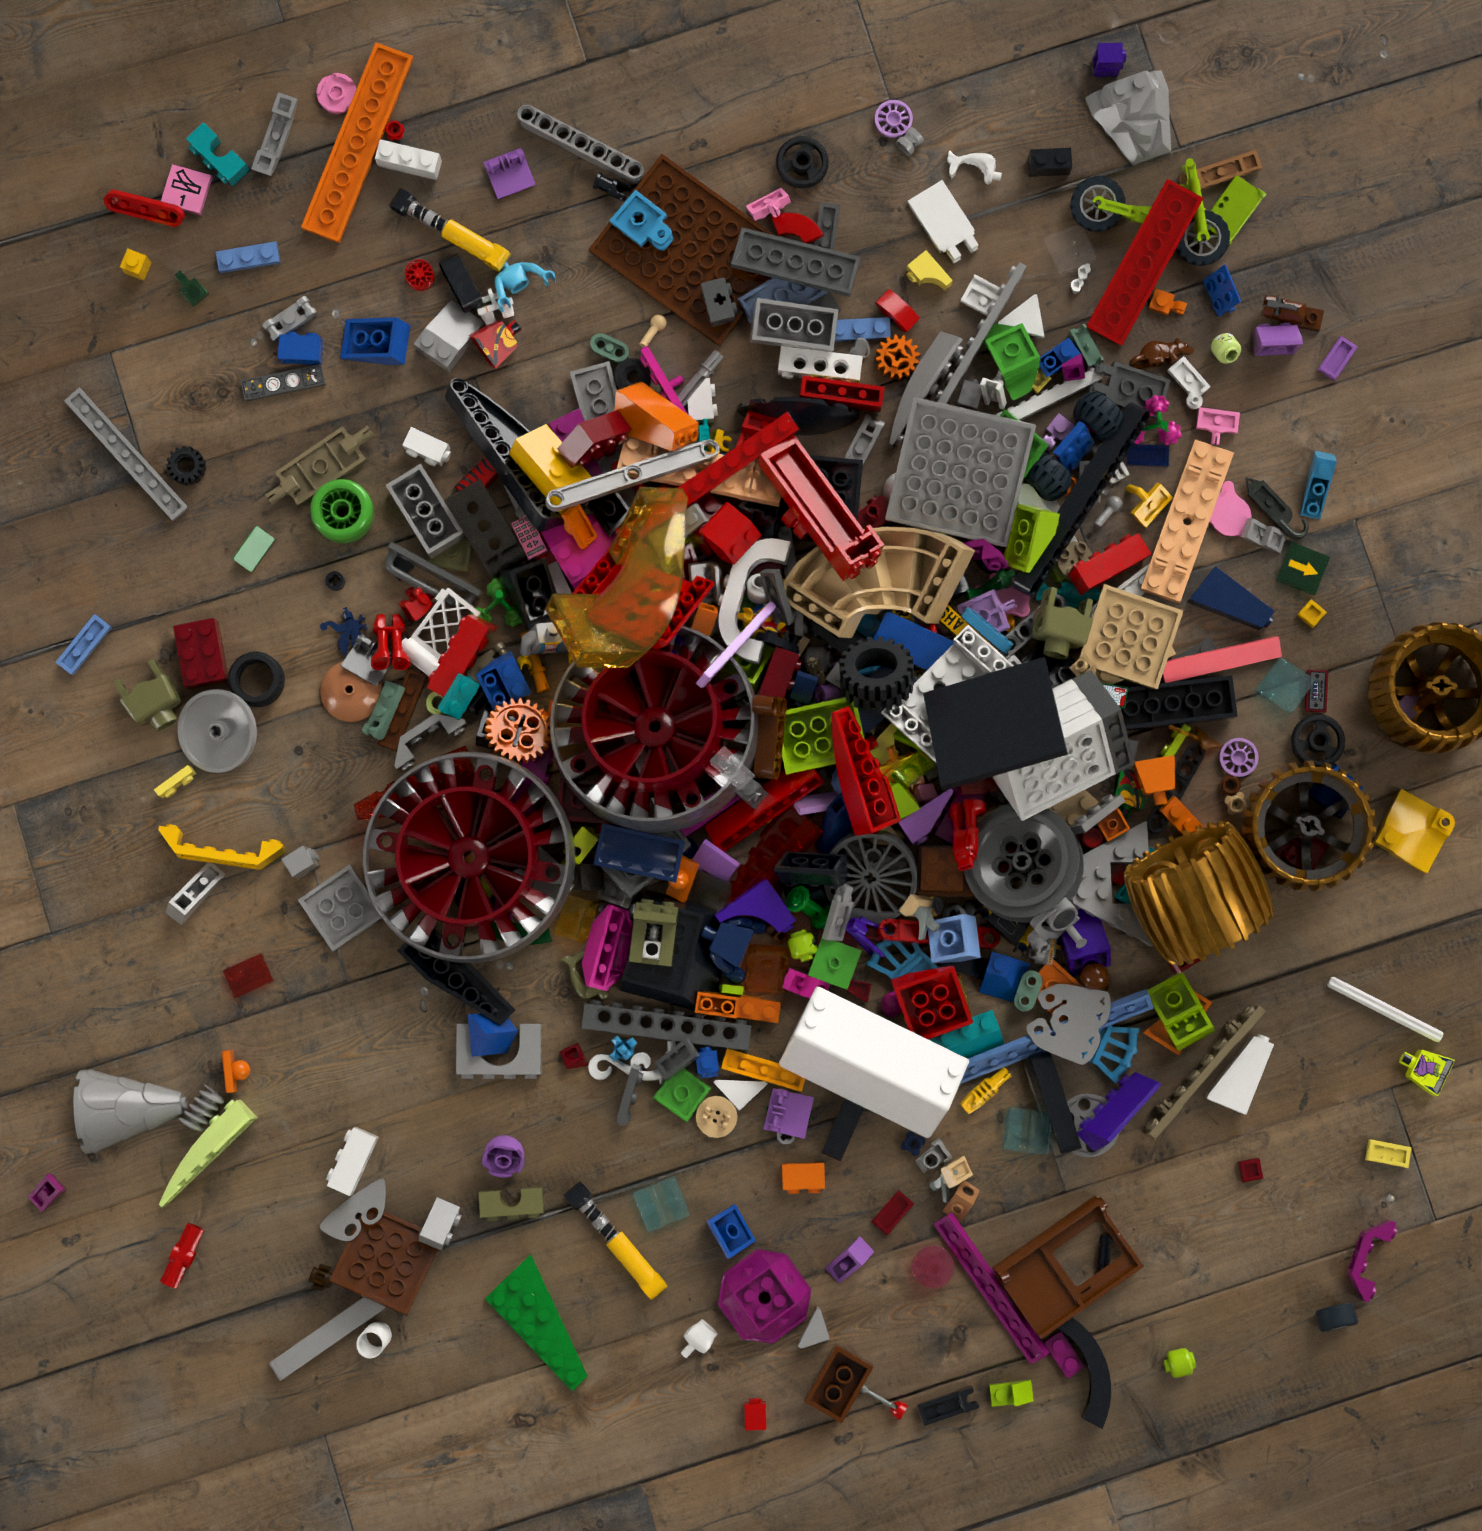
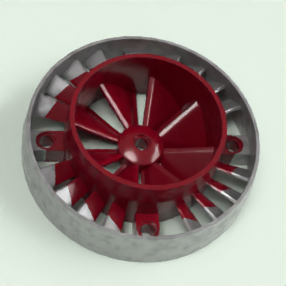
M682 626L677 632L678 635L685 636L679 655L672 653L676 635L667 646L660 650H652L638 644L639 651L628 653L622 642L625 638L609 632L587 646L573 660L557 687L550 716L551 743L556 764L563 779L577 799L595 815L613 825L647 833L670 832L691 827L706 820L725 807L736 796V791L752 771L757 747L759 714H755L752 711V701L755 696L754 690L747 675L733 656L729 662L737 671L736 674L714 685H711L709 681L704 688L699 687L696 683L703 675V672L725 649L710 637L692 628ZM701 641L707 644L708 647L696 665L689 662V659ZM602 650H605L611 663L598 673L588 662ZM618 653L624 654V656L614 660ZM680 670L679 675H678V677H677V680H676V682H675V685H674V687H673V690H672V692H671V695H670V697H669V700H668V702H667V704H666V701H667V698H668V696H669L670 690H671V688H672V685H673L674 679H675V677H676V674H677V672ZM636 671L649 707L647 709L630 677L632 672ZM577 677L590 685L589 689L572 682L573 679ZM730 686L736 688L732 694L725 693L726 688ZM748 695L749 705L722 710L723 707ZM563 699L578 702L583 704V708L562 704ZM603 700L636 718L635 722L598 711L599 702ZM751 720L750 729L725 728V721ZM557 722L582 723V727L557 728ZM655 724L661 725L658 732H652L651 727ZM635 734L637 739L601 757L594 746L597 743ZM677 736L703 744L704 747L680 739ZM724 740L747 744L745 753L723 747ZM586 742L587 750L562 762L558 747ZM646 747L649 750L639 778L629 776L628 773ZM663 749L667 750L676 769V772L670 774ZM721 758L736 766L735 773L731 774L716 764L717 760ZM579 763H586V767L583 770H576V766ZM600 770L604 774L586 794L575 785L576 782ZM707 775H710L722 788L707 801H704L696 784ZM614 785H616L617 789L607 807L601 806ZM634 794L630 816L624 815L630 795ZM678 794L686 811L673 815L669 796ZM694 796L698 798L696 804H688V800L690 797ZM650 798H654L655 818H648Z
M458 752L438 756L417 765L401 776L386 791L373 811L368 823L363 847V867L368 892L375 908L384 922L399 938L411 947L434 958L451 962L479 963L496 960L518 952L540 937L550 927L564 906L571 889L575 869V845L571 826L563 807L550 788L540 778L518 763L501 756L481 752ZM453 758H478L472 786L457 787ZM437 763L445 790L439 791L429 769L430 765ZM499 763L512 767L500 794L494 792ZM485 769L491 771V777L488 780L481 779V772ZM414 775L428 796L426 799L422 800L407 781L409 777ZM528 777L533 783L515 804L512 803L510 798L525 778ZM393 793L397 794L413 808L410 814L389 799ZM546 795L550 802L526 817L523 812ZM483 796H488L477 836L474 837ZM439 800L441 801L460 839L456 837L451 827L443 817L442 813L436 806ZM379 814L402 824L400 832L394 833L374 829ZM554 818H559L561 825L535 834L534 827ZM519 825L522 826L521 831L509 836L508 838L496 843L491 847H488V845L495 842L496 840H498L508 832L512 831ZM385 836H390L392 839V844L389 847H384L382 844ZM408 836L449 850V852L446 853L409 845ZM565 842L566 865L540 861V845ZM374 849L395 853L396 868L370 871L369 850ZM467 852H473L475 855L472 863H466L464 860ZM494 862L526 869V873L523 876L490 865V863ZM451 867L450 871L418 892L410 885ZM551 867L556 868L558 871L557 877L554 879L547 877V870ZM479 876L483 877L502 906L500 909L493 911ZM464 877L465 882L457 919L446 917L460 881ZM398 881L401 882V886L376 896L375 889ZM535 881L561 885L557 898L554 899L533 889ZM409 897L411 902L389 919L386 912ZM525 900L546 914L542 921L522 904ZM423 911L425 913L407 937L403 931ZM511 913L528 932V935L522 938L508 917ZM437 920L445 923L439 952L424 947ZM495 922L506 945V948L501 950L491 925ZM467 927H478L482 955L461 956ZM452 934L458 937L456 946H450L448 943V938Z

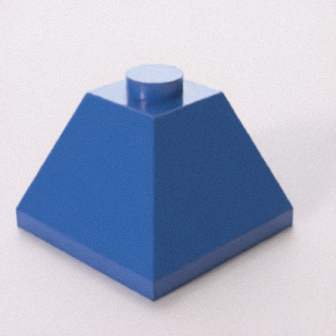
M990 952L978 992L1013 1002L1020 979L1029 970L1030 964L1006 955Z

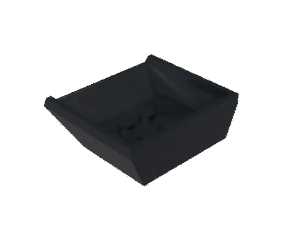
M647 890L643 899L654 900L653 904L662 905V902L675 903L674 907L679 908L672 967L629 962V950L620 991L695 1011L698 991L717 992L722 971L717 968L710 957L711 951L708 950L710 941L700 937L705 925L716 929L719 922L714 917V914L721 909L688 900L681 902L669 895ZM647 924L645 940H648L650 936L649 928H652L650 924ZM654 925L658 926V928L660 927L658 940L661 942L663 925ZM654 943L649 944L646 948L647 954L651 956L657 954L658 946Z

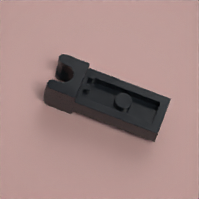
M968 1386L917 1404L923 1425L926 1426L978 1409L979 1405L976 1401H966L967 1396L974 1392L973 1387Z

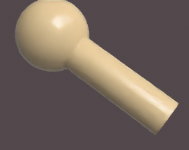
M654 315L651 318V327L639 343L642 348L649 345L657 331H661L666 327L664 316Z

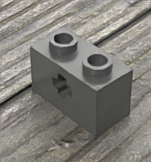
M725 277L701 283V290L711 327L735 322V315L738 314L735 302L731 303L730 295H733L730 283H726ZM717 299H721L723 305H719Z

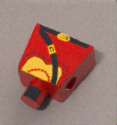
M497 320L471 333L469 337L492 368H497L518 346L513 336L522 329L515 320L507 326L502 321Z

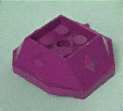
M757 1248L723 1273L718 1306L742 1340L772 1344L807 1319L811 1288L787 1254ZM761 1292H768L771 1295V1299L766 1303L761 1302L758 1297Z

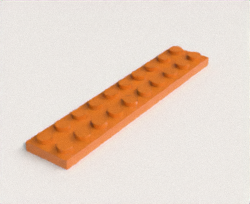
M375 42L302 223V230L337 243L341 242L375 158L379 141L383 138L386 126L389 123L413 63L414 57L412 55Z

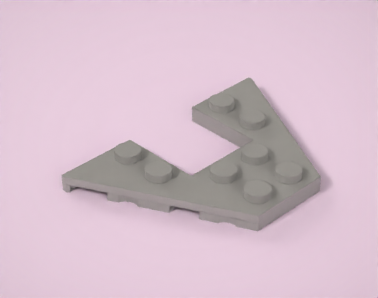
M1147 821L1109 842L1083 854L1084 872L1077 893L1070 902L1077 909L1084 910L1087 914L1105 921L1109 926L1122 930L1128 936L1135 937L1151 947L1154 945L1139 923L1132 904H1113L1110 863L1133 864L1135 858L1142 859V853L1146 850L1149 851Z

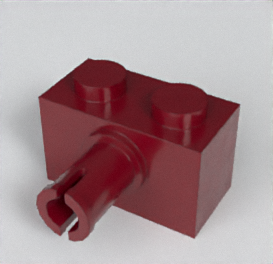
M883 495L872 497L867 501L868 505L862 510L859 507L858 523L863 529H866L868 525H871L872 528L885 527L891 522L885 520L889 502Z

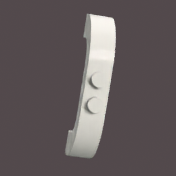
M774 538L756 541L737 563L732 565L730 575L726 574L724 580L726 589L724 595H720L718 606L721 607L719 612V629L727 646L741 633L737 625V614L740 612L750 573L757 565L764 562L787 565L792 546L790 541ZM749 638L735 655L747 662L759 665L764 643Z

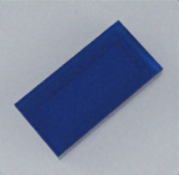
M1133 444L1127 453V466L1168 467L1169 445Z

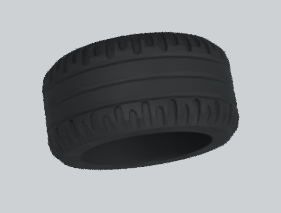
M248 652L241 655L231 665L228 673L230 691L242 698L250 707H265L272 704L278 699L284 689L285 675L281 665L273 657L263 652ZM253 663H264L270 667L273 673V682L270 689L263 695L256 697L245 694L240 686L242 672Z

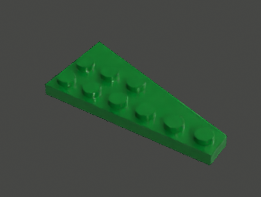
M530 1254L485 1300L568 1388L573 1391L588 1374L575 1350L555 1303L542 1279V1275L535 1264L534 1258Z

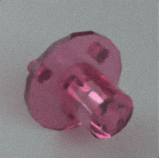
M935 1245L926 1246L919 1250L913 1259V1275L925 1287H941L948 1283L953 1276V1259L949 1252L942 1247Z

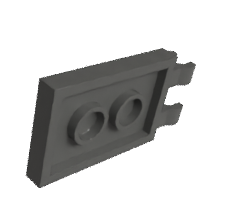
M1116 361L1112 362L1111 366L1100 363L1099 365L1096 364L1094 373L1108 376L1107 384L1105 386L1095 382L1090 385L1089 392H1099L1123 409L1130 402L1144 407L1146 400H1149L1154 395L1164 396L1166 399L1170 380ZM1156 415L1150 416V418L1158 420Z

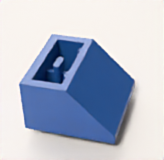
M512 651L492 660L476 673L494 711L496 705L502 708L503 701L510 704L511 698L516 701L531 694L530 688Z

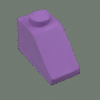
M859 1236L833 1259L825 1269L838 1283H841L859 1269L874 1251Z

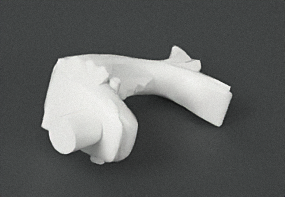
M949 151L947 162L951 165L949 168L951 179L956 175L958 167L962 163H966L981 169V172L984 173L985 184H991L992 180L1001 181L1002 173L995 172L996 161L992 155L971 153L958 157Z

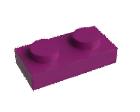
M1061 1330L1043 1341L1067 1379L1085 1367Z

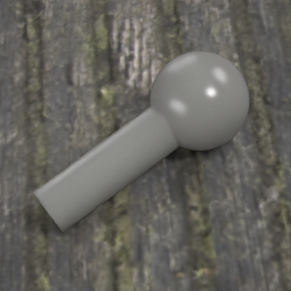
M1117 496L1110 497L1106 502V509L1093 525L1100 529L1113 512L1121 510L1123 506L1122 500Z

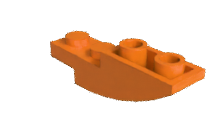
M1172 796L1167 801L1168 804H1164L1159 809L1180 836H1183L1182 831L1187 830L1188 833L1196 831L1195 827L1198 825L1205 828L1176 796Z
M698 991L695 1013L778 1023L781 1001L760 999L761 997Z

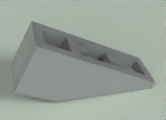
M208 862L168 902L165 913L182 926L221 881L225 873L213 863Z

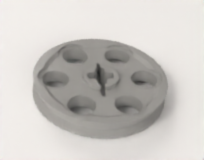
M1079 1094L1067 1100L1070 1112L1074 1116L1073 1122L1077 1132L1081 1129L1079 1125L1083 1121L1080 1115L1083 1119L1086 1117L1091 1118L1094 1114L1092 1110L1100 1102L1103 1104L1106 1101L1105 1098L1095 1094ZM1083 1098L1088 1099L1090 1102V1107L1085 1111L1078 1107V1102ZM1119 1133L1109 1144L1095 1152H1088L1086 1143L1079 1137L1082 1149L1072 1151V1153L1082 1157L1102 1155L1115 1144Z

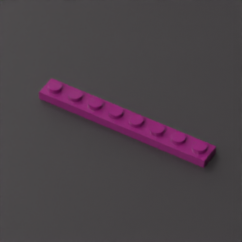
M950 1212L937 1220L934 1226L1030 1365L1046 1357L1049 1354L1048 1350L954 1214Z

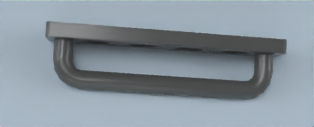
M389 543V553L385 559V567L392 575L416 588L420 587L422 591L433 597H436L440 592L395 567L393 561L398 556L468 594L465 601L472 605L474 599L479 600L482 594L481 590L397 544ZM448 596L445 599V603L456 608L455 599Z

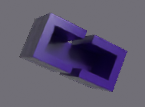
M1123 43L1097 44L1093 56V77H1118L1120 69H1123L1124 62H1126V50H1123Z

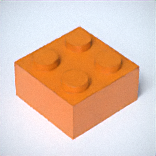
M1116 808L1096 824L1106 842L1130 830L1119 808Z

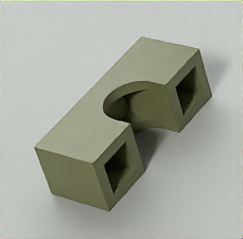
M543 1187L522 1188L521 1200L514 1206L507 1205L503 1201L502 1190L480 1191V1218L485 1217V1221H496L498 1216H506L507 1220L519 1219V1215L526 1214L528 1218H539L540 1213L545 1212Z

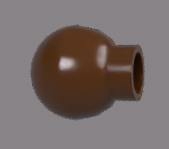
M1092 962L1083 967L1080 974L1083 986L1107 992L1109 989L1108 969L1098 962Z

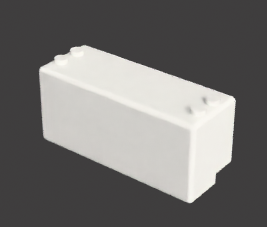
M821 987L815 988L779 1061V1065L782 1068L926 1138L932 1136L948 1112L969 1064L967 1058Z

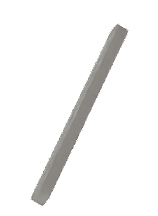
M704 440L552 490L547 494L546 506L551 511H560L711 461L717 457L719 445L714 440ZM712 446L715 449V453L710 455L705 453L704 447ZM635 471L639 477L636 480H632L627 476V473ZM552 496H557L561 499V503L553 505L549 499Z

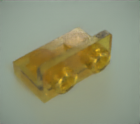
M568 895L562 907L554 934L585 943L586 938L589 936L591 921L596 914L597 904Z

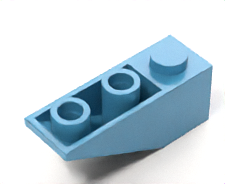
M1314 450L1300 511L1301 516L1320 520L1337 463L1335 455Z

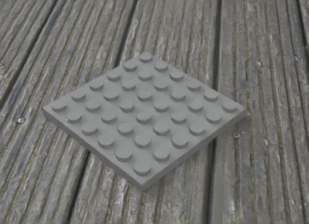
M913 397L885 520L973 540L985 539L990 544L1007 547L1036 424Z

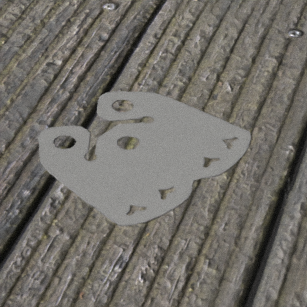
M1056 984L1042 990L1038 994V999L1044 1009L1050 1010L1062 1003V1000H1066L1067 1004H1063L1055 1009L1051 1017L1050 1023L1054 1032H1056L1055 1036H1051L1050 1028L1043 1018H1037L1029 1023L1026 1028L1027 1033L1039 1048L1080 1065L1086 1064L1093 1057L1100 1044L1099 1028L1109 1018L1111 1009L1109 993L1068 984ZM1053 994L1055 997L1054 1001L1047 1002L1045 999L1046 995ZM1103 997L1105 998V999L1103 1000V1002L1105 1003L1104 1006L1102 1005L1101 1002H1099L1100 1000L1103 999ZM1103 1013L1100 1016V1020H1098L1097 1014ZM1062 1015L1068 1017V1022L1065 1024L1059 1022V1018ZM1036 1026L1043 1027V1032L1041 1034H1036L1034 1032V1028ZM1094 1037L1091 1045L1088 1040ZM1088 1051V1053L1084 1055V1058H1082L1081 1053Z

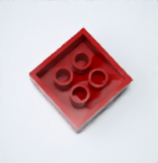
M954 965L912 972L891 979L909 1031L930 1039L973 1023Z

